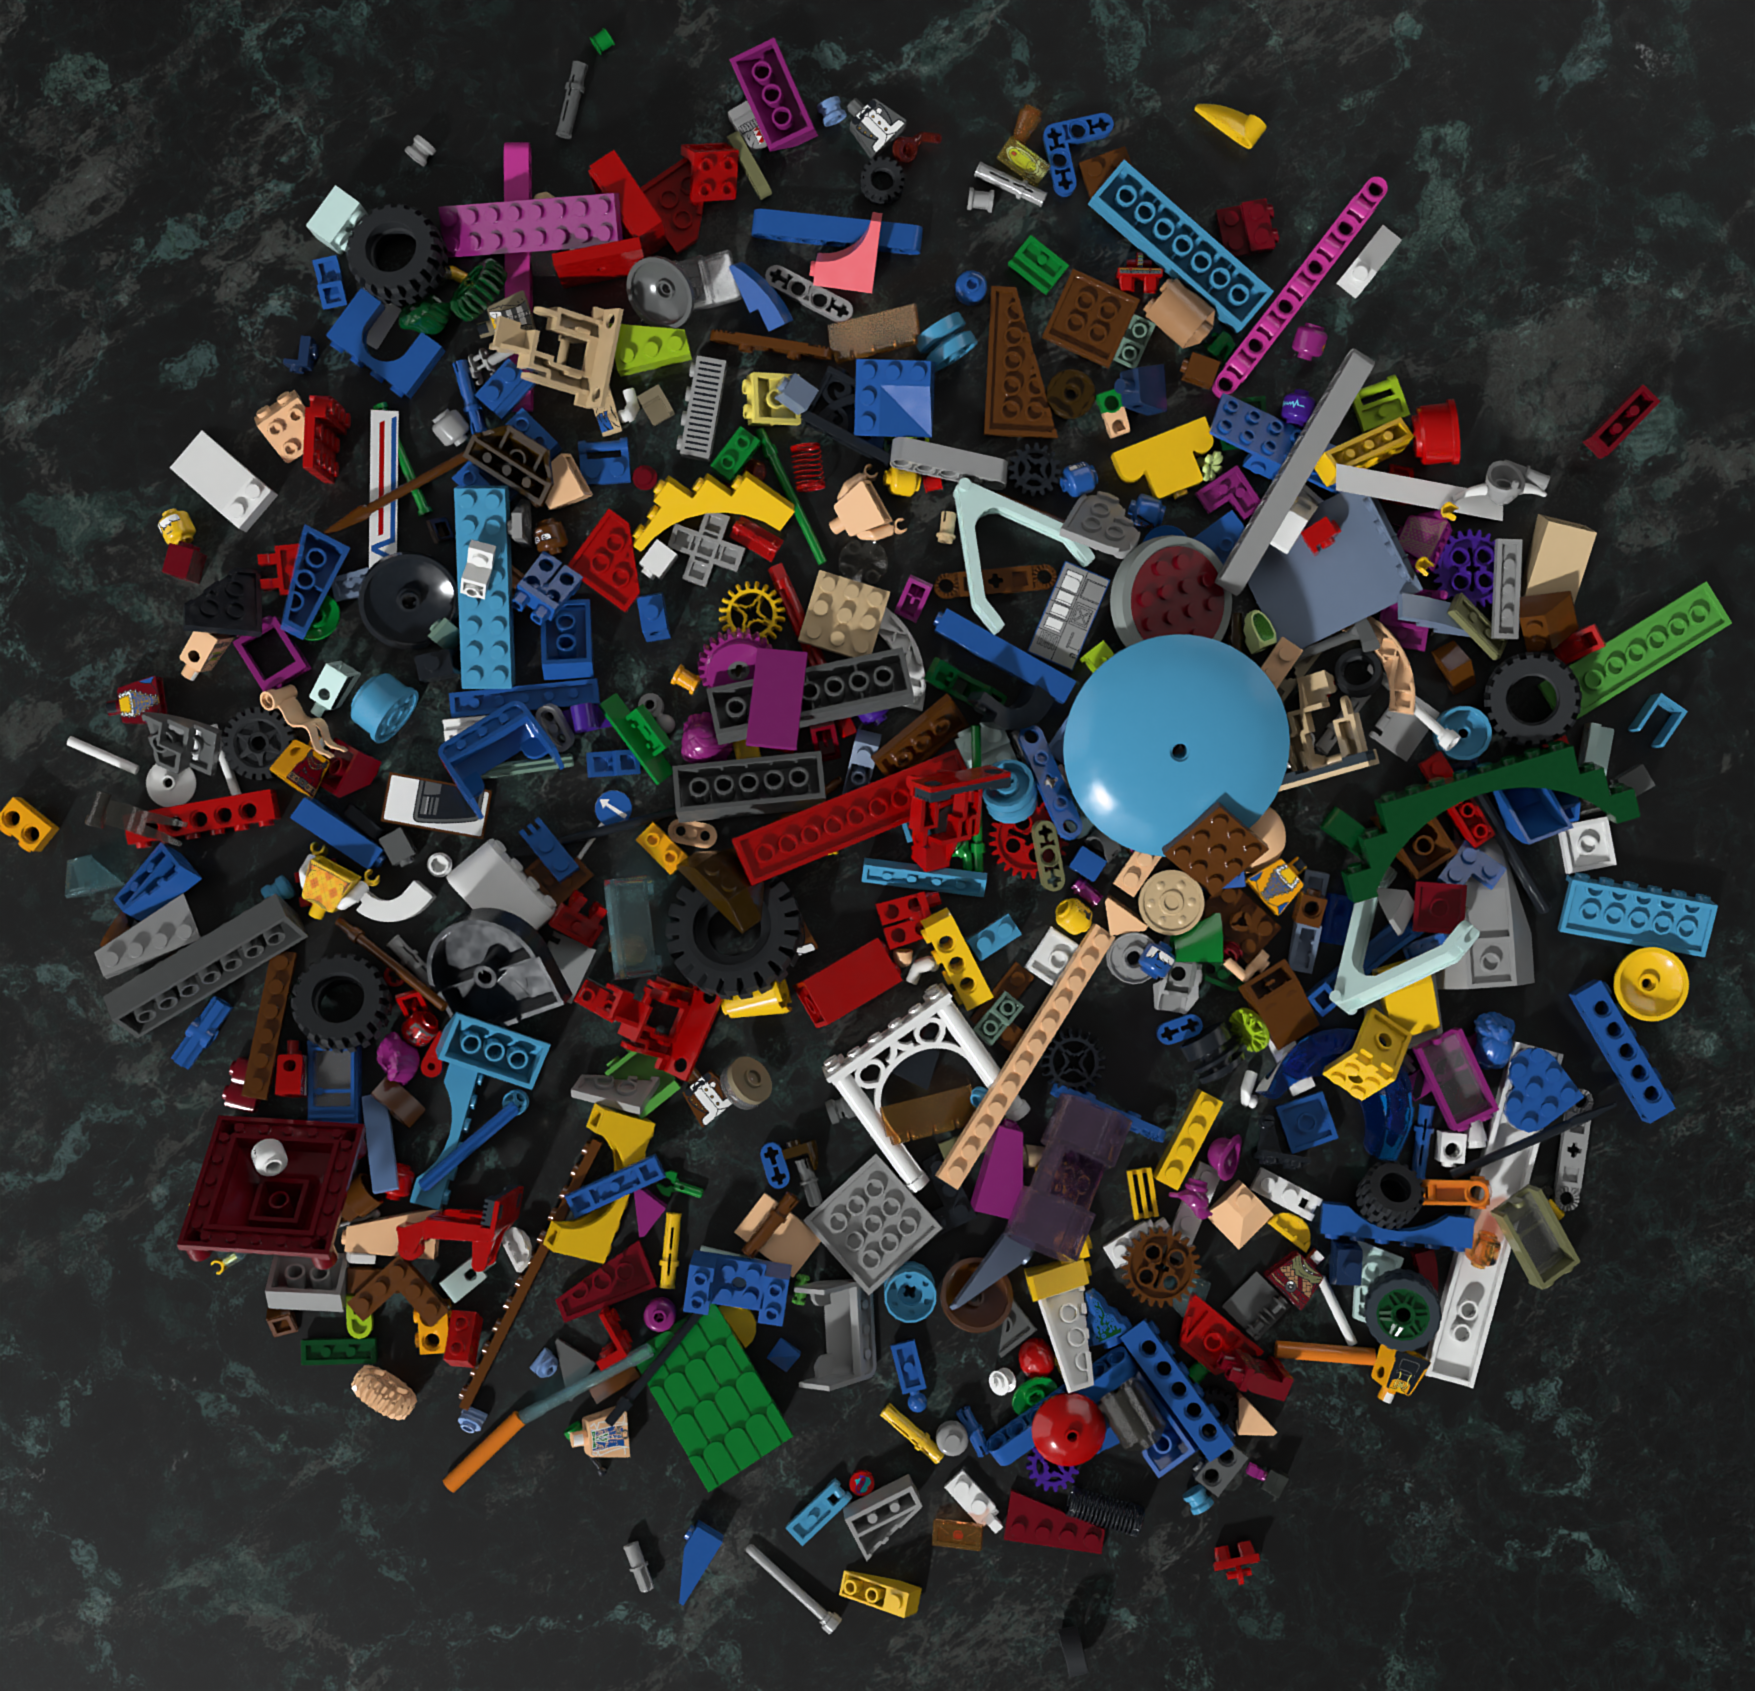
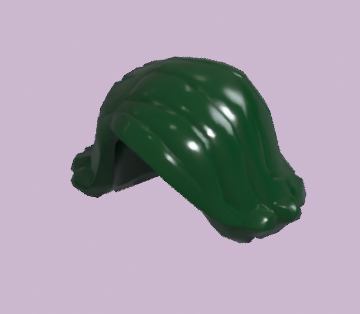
M428 291L429 296L426 298L419 297L417 298V303L410 305L407 303L402 308L401 313H399V325L402 329H412L427 336H434L440 333L450 320V303H443Z

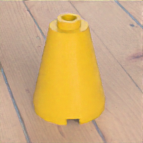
M785 978L780 983L774 980L770 983L773 989L763 994L759 990L754 991L752 998L741 1000L736 995L733 996V1000L723 999L721 1002L723 1013L725 1015L728 1014L730 1018L791 1012L792 1007L787 1006L792 1001Z

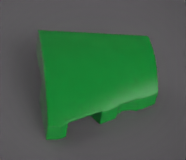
M1212 913L1210 917L1198 922L1192 929L1183 934L1170 935V947L1173 948L1170 953L1175 956V962H1223V931L1220 913Z

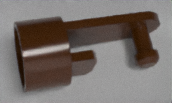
M360 1173L351 1180L340 1222L346 1220L351 1222L357 1216L365 1217L384 1202L383 1193H373L371 1177L366 1173Z

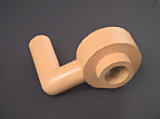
M1262 949L1246 965L1245 970L1230 957L1223 965L1242 982H1248L1255 972L1262 973L1268 967L1270 955Z

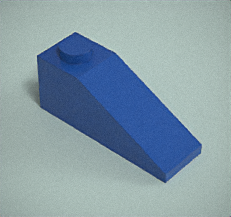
M698 1520L695 1526L690 1525L683 1537L686 1539L679 1598V1604L684 1605L724 1538L723 1534Z

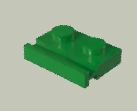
M1032 235L1028 237L1014 257L1008 262L1012 269L1045 295L1049 293L1069 267L1066 262Z

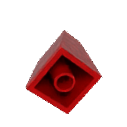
M879 938L873 939L793 985L795 992L816 1028L829 1025L903 981L900 976L902 972L899 966L891 961L888 955L889 949L884 941H880Z

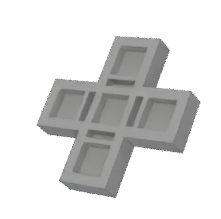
M706 513L699 532L675 524L667 547L690 556L682 578L683 580L707 587L714 565L738 573L746 549L723 541L730 516L721 513Z

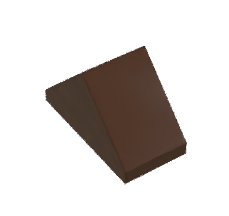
M1454 640L1431 652L1453 695L1476 684L1472 661Z

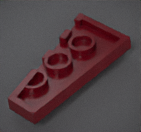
M640 1239L556 1298V1303L564 1323L657 1287V1282Z
M1010 1489L1003 1535L1004 1540L1102 1554L1105 1534L1103 1526H1096L1095 1523L1092 1524L1091 1521L1088 1523L1087 1520L1083 1522V1518L1079 1520L1078 1518L1068 1517L1062 1509L1049 1506L1038 1499L1025 1496L1014 1489Z

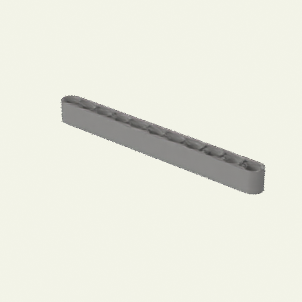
M1355 348L1351 349L1344 358L1216 577L1215 583L1235 596L1239 595L1244 589L1374 367L1375 361Z

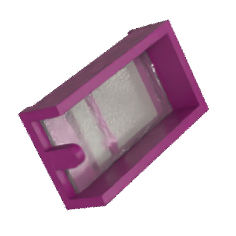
M1454 1027L1411 1047L1449 1129L1462 1132L1472 1127L1471 1123L1477 1120L1482 1122L1494 1117L1493 1113L1499 1110L1498 1105L1462 1028Z

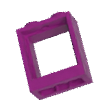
M271 615L262 619V634L275 627L296 662L270 678L265 679L245 646L258 637L237 635L238 639L233 641V644L263 692L270 689L277 690L312 669L291 634L280 629L281 618L277 616L272 617Z

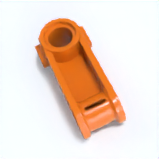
M1470 1176V1179L1422 1180L1421 1187L1425 1188V1194L1423 1195L1425 1200L1422 1205L1471 1206V1209H1486V1206L1490 1205L1492 1188L1489 1185V1180H1485V1176ZM1474 1186L1483 1188L1485 1192L1483 1199H1476L1472 1195Z

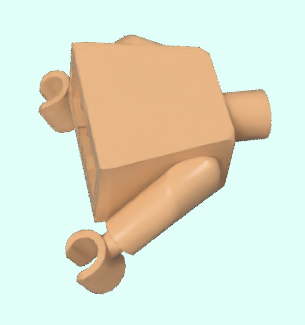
M872 464L866 465L863 473H858L843 483L837 496L838 502L834 505L838 517L829 522L831 530L836 535L846 529L850 537L857 535L861 540H880L893 535V532L902 534L907 530V528L904 530L897 528V522L904 521L903 518H898L892 525L889 524L892 522V519L871 483L877 478L878 472L874 475H869L866 472L872 468Z

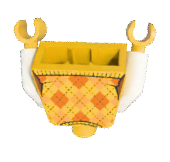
M313 842L310 845L312 854H309L299 870L301 888L303 889V899L313 903L309 915L315 919L322 920L326 911L333 913L338 910H345L358 902L369 890V886L379 884L380 875L375 880H369L368 877L373 873V870L369 869L364 874L365 880L360 881L361 876L325 858L328 854V848L325 844L317 852L319 844Z

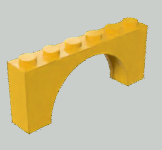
M595 1103L586 1127L596 1134L602 1135L608 1142L613 1153L615 1172L645 1158L646 1148L654 1134L655 1123L646 1117L641 1119L639 1115ZM630 1194L574 1220H551L543 1244L556 1253L604 1264L606 1257L610 1254L611 1244L615 1233L619 1229L620 1219L628 1205Z

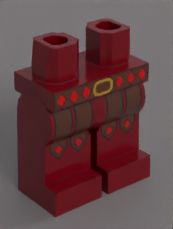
M1234 1348L1232 1354L1222 1351L1217 1360V1366L1225 1370L1224 1376L1226 1379L1233 1381L1240 1391L1246 1392L1249 1389L1253 1393L1285 1401L1294 1381L1280 1360L1274 1356L1269 1355L1267 1361L1252 1358L1249 1353Z

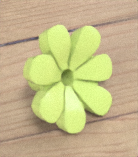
M1214 451L1212 455L1208 454L1206 458L1200 456L1197 459L1198 466L1203 468L1202 476L1206 482L1208 480L1214 481L1215 473L1220 474L1222 471V466H1219L1223 460L1220 451Z

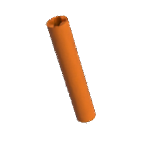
M1275 1341V1358L1373 1366L1376 1361L1375 1348Z
M514 1411L443 1479L444 1485L453 1493L458 1490L526 1424L524 1417L519 1412Z

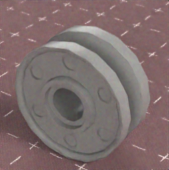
M1138 932L1116 936L1106 952L1109 970L1115 977L1126 983L1138 984L1149 980L1152 977L1140 970L1141 965L1139 962L1129 964L1127 956L1131 951H1136L1140 957L1149 943L1155 942L1147 935Z

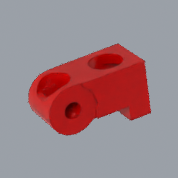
M444 1029L437 1033L422 1060L421 1071L427 1077H436L445 1070L446 1062L439 1060L435 1051Z

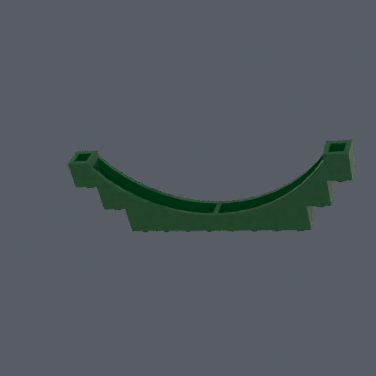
M1554 741L1549 743L1548 747L1544 749L1531 748L1524 751V755L1521 756L1509 755L1500 759L1501 762L1482 763L1476 766L1477 769L1471 771L1459 770L1452 773L1453 776L1445 779L1444 777L1432 778L1428 784L1422 786L1420 784L1409 785L1405 787V791L1399 793L1395 791L1383 793L1381 798L1374 800L1381 828L1371 827L1364 830V834L1357 835L1364 864L1362 862L1352 863L1347 866L1348 869L1341 870L1348 899L1355 904L1378 897L1377 889L1385 872L1408 840L1443 811L1477 795L1502 789L1522 787L1561 791L1591 802L1607 814L1608 820L1618 824L1641 817L1635 790L1624 783L1612 784L1608 788L1604 767L1594 762H1585L1580 764L1578 768L1573 746L1563 741Z

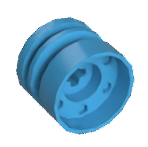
M907 1261L884 1282L885 1304L889 1313L897 1320L905 1323H916L925 1319L933 1311L936 1304L935 1280L931 1272L923 1264ZM905 1286H914V1291L911 1292L910 1290H905Z

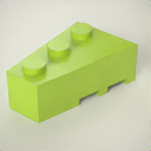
M625 324L620 326L615 351V362L620 377L692 360L685 329Z

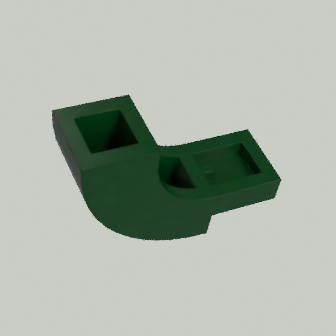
M937 657L934 658L924 677V680L933 684L937 689L972 708L974 706L967 701L971 692L985 691L1002 705H1004L1008 698L995 688L964 674Z

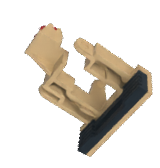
M1326 670L1297 678L1300 709L1286 714L1290 735L1289 762L1292 772L1284 775L1278 792L1380 764L1376 749H1367L1359 712L1354 713L1348 696H1343L1340 699L1344 717L1333 720L1341 753L1329 757L1315 754L1310 734L1315 732L1311 712L1329 707L1328 697H1331V694L1337 691V686L1335 685L1334 676L1326 672Z

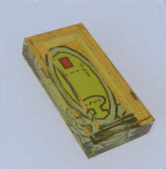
M1013 136L1008 139L997 156L998 160L1034 187L1039 185L1051 165Z

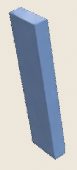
M371 1095L362 1096L372 1191L374 1194L398 1190L399 1181L390 1110Z

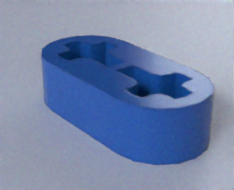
M1185 1014L1161 1023L1157 1027L1156 1037L1163 1044H1174L1198 1035L1202 1030L1203 1024L1197 1015ZM1190 1018L1192 1021H1197L1194 1031L1191 1032L1188 1028L1181 1030V1026L1188 1024L1187 1019ZM1165 1027H1168L1170 1030L1176 1028L1178 1032L1171 1034L1170 1040L1161 1036L1165 1032Z
M767 1142L763 1145L760 1155L768 1182L774 1188H783L789 1183L790 1172L786 1160H784L782 1148L777 1142ZM768 1147L778 1150L779 1153L775 1155L777 1163H772L771 1157L765 1156V1153L768 1152ZM778 1166L779 1172L781 1174L785 1173L786 1177L783 1178L782 1183L772 1179L775 1176L774 1167Z

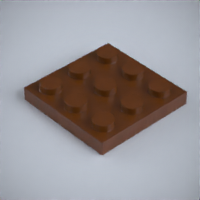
M1073 269L1042 338L1109 369L1140 299Z
M1218 801L1162 848L1163 854L1194 881H1197L1212 896L1269 850L1268 845Z

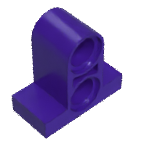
M601 703L578 704L571 706L570 710L562 711L574 734L612 727L598 707Z

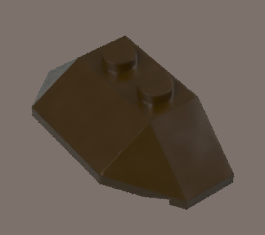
M511 425L473 434L463 454L464 458L539 506L544 505L554 485L550 450Z
M732 850L695 852L676 865V868L742 934L761 921L764 881L751 886L739 857Z

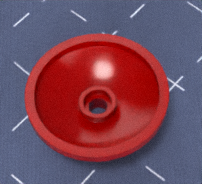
M1073 1392L1060 1393L1047 1399L1036 1411L1031 1427L1032 1439L1038 1452L1049 1462L1060 1466H1076L1090 1460L1100 1450L1105 1439L1106 1423L1100 1408L1089 1397ZM1071 1432L1076 1433L1074 1438H1068L1067 1436Z

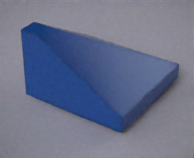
M780 1338L766 1358L787 1372L799 1358L801 1351L783 1338Z

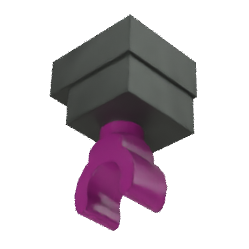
M1249 1462L1245 1470L1248 1475L1262 1480L1261 1489L1278 1499L1289 1480L1288 1474L1281 1470L1278 1471L1269 1467L1266 1472L1252 1462Z

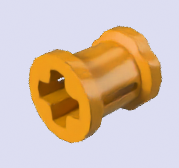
M680 664L671 680V684H678L689 690V694L693 695L702 678L684 669V665Z

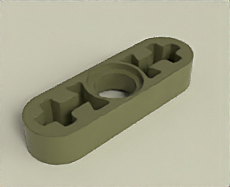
M736 131L728 135L727 140L729 144L739 150L738 161L759 198L762 200L771 195L772 191L740 133Z
M1038 820L1033 824L1031 833L1040 882L1045 889L1058 891L1065 884V875L1056 827L1050 821ZM1042 825L1049 828V832L1045 833L1046 841H1052V844L1040 846L1041 842L1045 843L1044 836L1039 834V831L1042 830ZM1051 848L1054 852V858L1050 862H1045L1042 854L1044 850ZM1056 865V868H1051L1052 874L1058 877V880H1055L1054 885L1047 882V879L1051 878V872L1048 869L1045 870V867Z

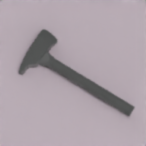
M1365 618L1354 623V626L1344 633L1302 649L1303 652L1296 662L1350 640L1360 639L1363 652L1380 649V644L1369 621Z

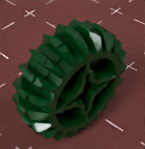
M491 258L479 262L462 280L461 284L457 286L458 288L450 300V309L465 322L474 320L487 307L489 308V305L500 294L499 292L504 287L508 273L502 265Z

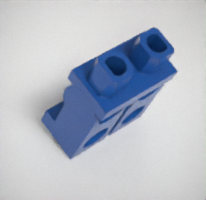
M543 551L523 579L517 584L511 606L521 612L527 605L534 609L530 618L538 625H542L546 620L552 621L568 599L579 590L583 576L566 565L560 570L562 562ZM544 561L550 562L553 568L544 563ZM565 575L570 576L573 579V581L565 577Z

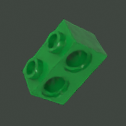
M740 426L710 465L712 470L732 484L737 475H740L759 450L761 442Z

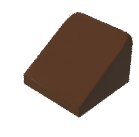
M267 1309L266 1321L274 1338L298 1332L294 1310Z

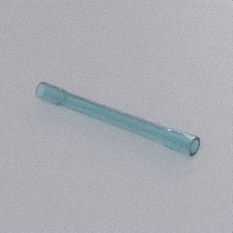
M646 1343L629 1352L627 1357L606 1369L598 1370L555 1394L520 1410L519 1417L524 1424H528L543 1416L547 1411L592 1387L652 1358L654 1353L651 1346Z

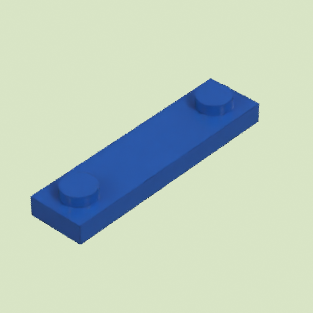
M655 1153L565 1194V1199L574 1217L577 1218L665 1178L666 1174Z

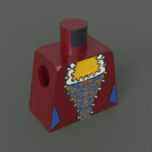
M151 676L117 688L118 700L106 702L108 715L121 714L122 722L126 724H147L146 721L142 720V714L145 712L168 714L162 677Z

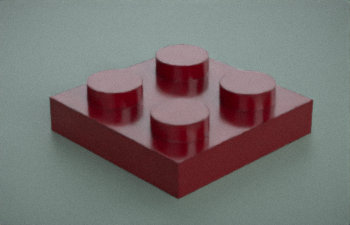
M1416 881L1412 931L1451 934L1458 924L1465 920L1467 885Z

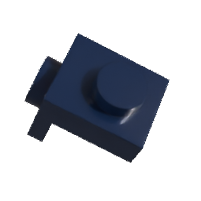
M301 335L298 360L284 358L283 364L290 368L289 371L293 373L304 374L305 370L313 371L314 359H317L319 354L318 344H316V341L311 336Z

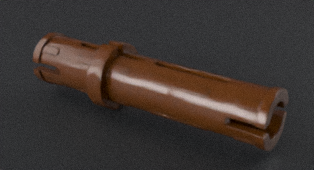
M787 1191L780 1202L769 1210L770 1214L749 1241L741 1248L744 1254L754 1259L781 1223L784 1224L787 1221L786 1217L800 1201L794 1194Z

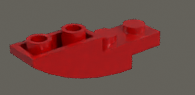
M1437 751L1417 764L1428 783L1432 778L1444 777L1445 779L1453 776L1452 773H1454L1441 751ZM1473 797L1444 811L1473 848H1477L1496 835Z

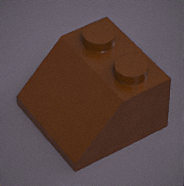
M1571 591L1520 597L1519 619L1527 652L1553 650L1579 629Z

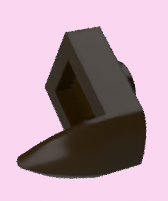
M798 1138L786 1142V1147H782L784 1160L808 1153L814 1170L817 1169L818 1147L815 1139L800 1142Z

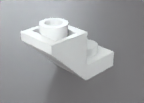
M1298 495L1270 544L1288 554L1318 506Z
M471 539L468 547L467 564L461 578L460 593L474 598L485 599L495 561L496 546Z

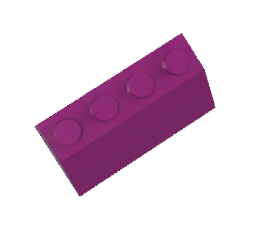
M775 38L729 59L769 151L796 147L818 136Z

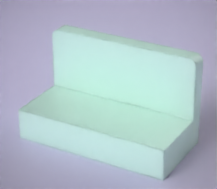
M1586 723L1584 724L1577 761L1578 768L1582 763L1594 762L1604 767L1606 775L1614 729L1601 727L1602 724Z

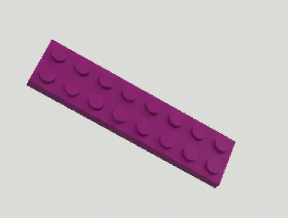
M619 193L438 207L441 235L448 250L445 253L448 258L578 249L623 240Z

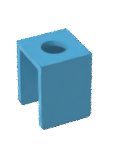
M1662 693L1650 695L1627 729L1629 732L1640 731L1657 705L1671 713V716L1650 745L1652 748L1663 747L1688 712Z

